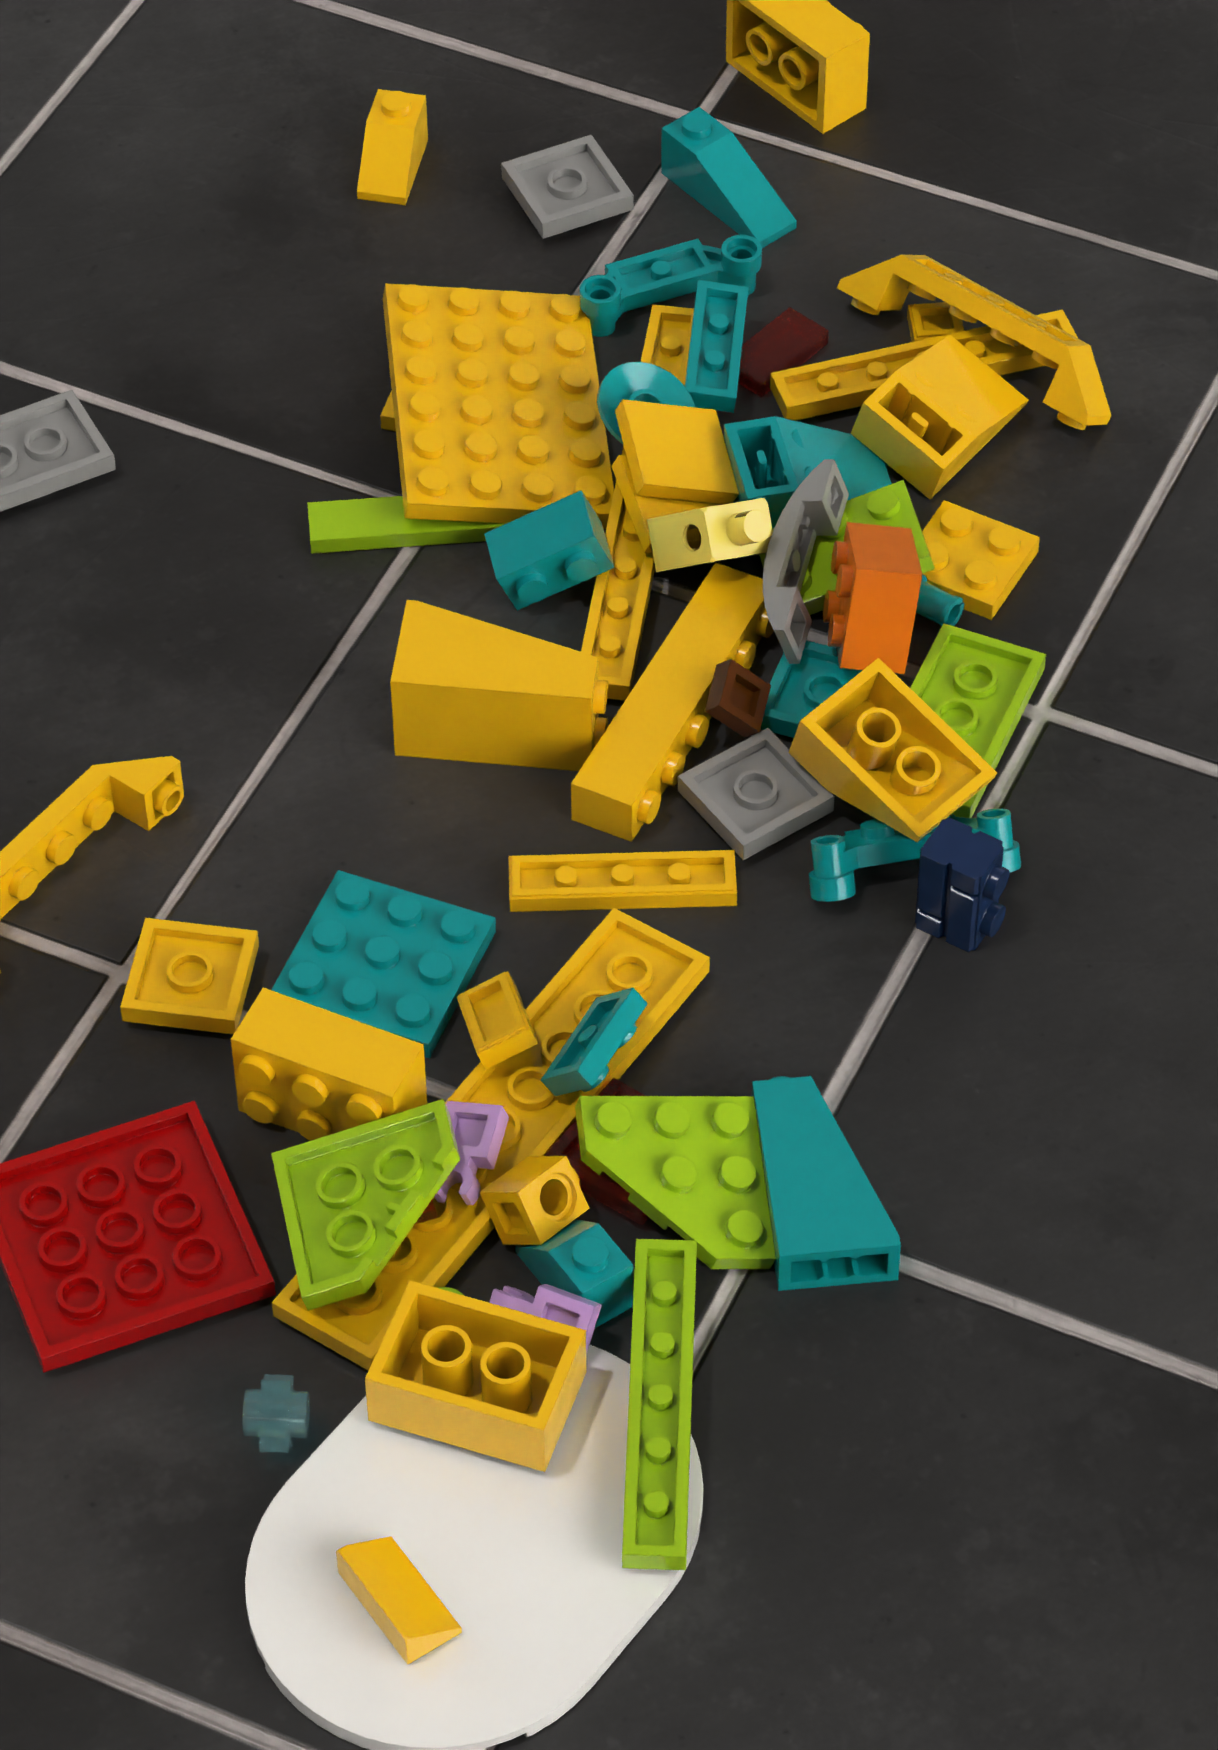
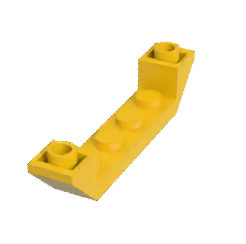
M899 255L846 276L839 281L837 289L853 297L851 304L857 309L872 315H879L880 311L901 310L909 291L924 299L935 301L936 298L950 304L948 311L953 316L970 323H977V320L992 328L990 335L995 339L1012 346H1018L1021 343L1033 350L1031 357L1035 361L1047 367L1057 369L1042 403L1059 411L1057 414L1059 421L1079 430H1085L1086 426L1108 424L1112 415L1091 345L926 255Z
M173 756L96 764L86 770L0 851V921L16 904L28 899L34 893L38 884L55 867L65 864L73 855L75 848L94 830L97 831L103 828L113 812L120 814L147 831H150L164 816L173 814L184 798L180 760Z

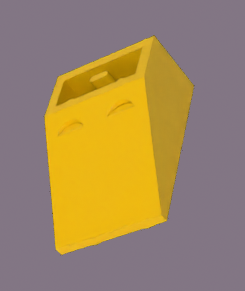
M949 335L897 369L863 402L851 434L931 500L1028 403L1029 399L954 337Z

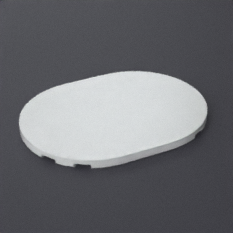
M589 1345L586 1354V1375L545 1472L368 1421L366 1396L356 1405L273 1498L255 1532L247 1559L245 1593L251 1634L270 1678L282 1694L301 1713L333 1735L369 1750H486L487 1747L512 1740L524 1734L527 1738L558 1720L584 1697L668 1598L685 1570L622 1568L630 1383L629 1363L603 1349ZM692 1435L690 1439L686 1568L691 1561L698 1542L703 1511L702 1469ZM392 1536L461 1626L462 1633L407 1665L339 1575L336 1557L338 1549L349 1544Z

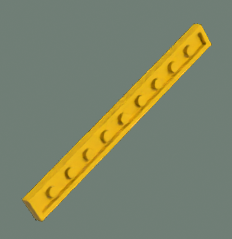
M652 304L641 362L650 363L667 370L685 385L694 308ZM623 445V449H622V454H621V455H626V452H625V449H624V445ZM616 480L605 532L615 568L596 576L581 652L598 657V680L608 681L607 699L625 701L632 690L655 572L653 553H644Z

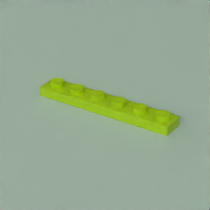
M636 1239L622 1568L686 1570L697 1240Z

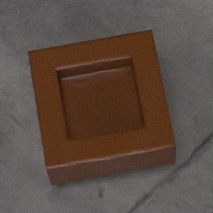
M732 659L719 663L715 668L705 712L745 738L759 733L771 685Z

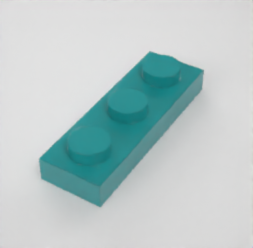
M698 280L684 385L690 393L695 407L734 413L749 287Z

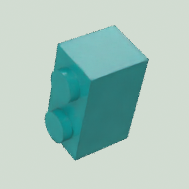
M582 490L484 533L496 580L517 611L615 568L602 522Z

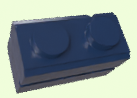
M950 817L940 822L920 849L915 916L917 929L938 939L945 936L947 943L968 953L976 950L985 936L993 937L998 932L1006 913V907L999 904V897L1007 885L1010 874L1009 869L1002 867L1003 841L981 831L974 834L972 833V827Z

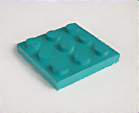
M338 870L271 990L424 1044L425 1057L430 1059L459 1004L457 996L465 992L496 933V918Z

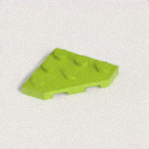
M754 1096L579 1097L575 1105L582 1162L599 1176L605 1172L630 1193L628 1200L661 1228L666 1230L669 1226L683 1239L697 1240V1258L710 1269L771 1268L776 1257Z
M443 1099L271 1153L301 1298L307 1310L309 1311L366 1293L460 1161L450 1114Z

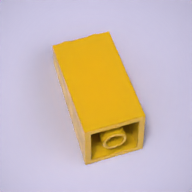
M406 600L390 680L395 756L579 771L608 727V718L599 717V714H605L608 681L598 680L597 656L424 602Z

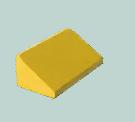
M392 1536L349 1544L336 1551L339 1575L407 1665L462 1633L461 1626Z

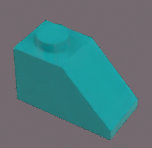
M575 1219L542 1245H515V1253L542 1285L548 1284L602 1304L595 1328L633 1307V1264L599 1223Z

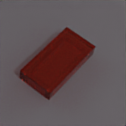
M789 307L742 344L738 383L760 397L764 396L771 390L770 373L801 366L828 344L829 330Z

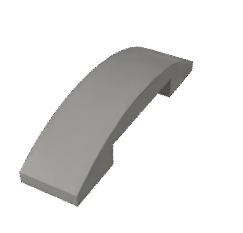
M824 459L810 472L793 493L775 525L765 557L763 570L764 605L768 619L789 664H800L812 623L800 591L816 537L838 534L849 492L834 459Z

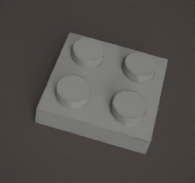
M592 134L501 163L502 179L543 239L634 210L633 193Z
M769 728L678 775V792L724 841L735 850L742 860L749 858L834 811L835 796L827 791L788 753L789 749Z

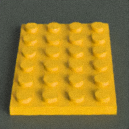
M385 283L382 299L404 517L408 519L506 524L582 490L601 520L603 529H606L614 485L606 429L597 406L599 379L590 319L581 309L580 296Z

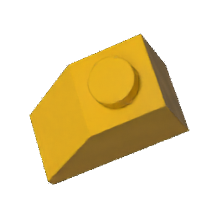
M377 90L366 121L357 199L406 206L428 142L426 95L402 91Z

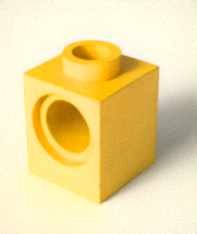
M528 1156L480 1191V1195L503 1245H542L590 1209L581 1190L579 1176L570 1165L567 1156Z

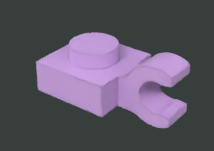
M548 1284L538 1286L535 1298L522 1290L510 1286H504L503 1291L493 1289L489 1302L586 1330V1354L602 1306L600 1303Z

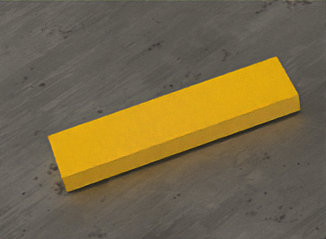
M735 850L508 856L510 912L737 906Z

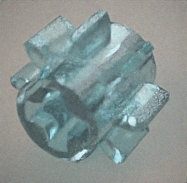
M264 1374V1380L261 1379V1389H246L243 1434L244 1436L260 1437L259 1452L289 1453L290 1447H292V1438L308 1437L309 1391L293 1390L294 1375Z

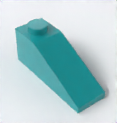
M698 107L662 128L661 173L736 233L756 238L761 243L762 248L797 228V220L735 135L702 108Z

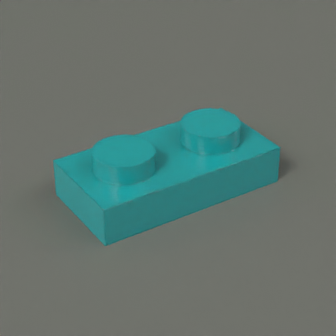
M633 987L596 997L542 1077L541 1081L555 1096L579 1090L587 1092L598 1086L609 1072L607 1064L617 1049L626 1044L635 1034L637 1029L635 1022L648 1003Z

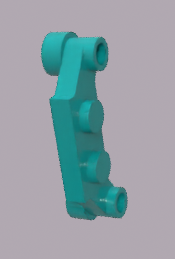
M748 235L731 236L723 242L721 248L702 245L697 238L606 264L605 275L590 276L580 285V306L590 319L592 335L605 337L612 334L616 328V321L626 311L696 292L698 280L749 287L748 295L752 294L756 289V273L762 266V245L756 238Z
M988 809L979 812L977 818L956 817L954 814L949 816L972 827V833L974 834L981 831L1003 841L1002 867L1009 869V872H1014L1021 868L1019 842L1013 840L1011 812L1009 810ZM873 819L861 823L858 830L845 831V836L825 835L812 839L811 850L814 870L808 874L811 898L816 901L830 902L854 896L856 894L854 870L919 859L920 849L937 827L920 841L915 842L881 821Z

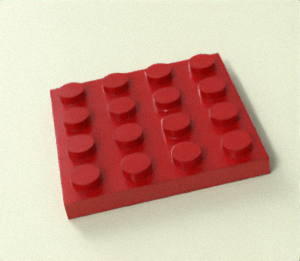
M195 1100L0 1163V1264L43 1373L276 1295L274 1279Z

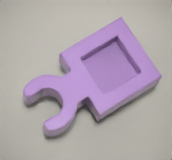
M447 1101L446 1106L450 1114L460 1161L434 1197L437 1202L445 1203L449 1188L456 1183H462L459 1194L466 1205L473 1206L478 1200L481 1191L480 1183L476 1178L477 1169L495 1168L509 1116L502 1105Z

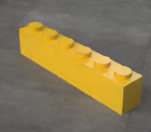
M715 562L571 782V820L630 842L634 840L644 823L651 824L659 811L663 792L668 785L675 786L678 783V775L683 773L686 756L691 748H699L705 740L709 728V720L712 717L705 712L716 665L732 659L749 670L759 641L762 637L769 638L774 631L764 605L762 578Z

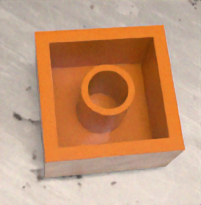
M847 522L844 541H835L832 552L831 571L832 574H837L835 591L827 590L824 600L823 621L824 623H829L828 646L836 647L840 668L864 670L879 658L894 673L905 674L923 576L911 528Z

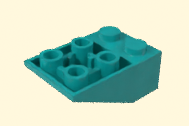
M777 416L724 424V441L739 492L734 503L765 498L768 502L772 529L775 528L783 509L793 493L810 472L824 459L835 460L849 492L847 500L892 484L884 461L852 434Z

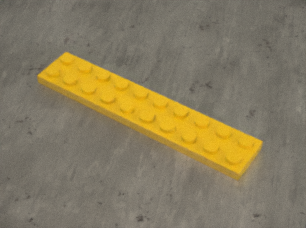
M616 908L610 911L526 1008V1013L538 1044L486 1070L480 1061L447 1099V1101L502 1105L509 1116L495 1168L477 1169L476 1178L480 1183L481 1191L528 1156H555L577 1130L575 1105L579 1097L605 1096L710 972L709 956ZM633 987L648 1004L635 1022L637 1029L633 1037L617 1049L607 1064L609 1072L605 1079L590 1091L583 1092L579 1090L555 1096L541 1079L596 997ZM456 1183L449 1188L445 1203L437 1202L434 1197L366 1293L308 1311L301 1298L296 1274L272 1301L273 1316L369 1371L409 1280L436 1288L445 1287L494 1229L495 1226L481 1195H479L478 1200L473 1206L466 1205L459 1194L462 1183Z

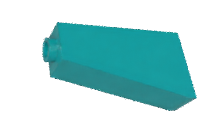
M778 1076L769 1080L752 1081V1096H754L776 1257L774 1267L778 1291L898 1280L901 1252L899 1234L812 1077L790 1078Z

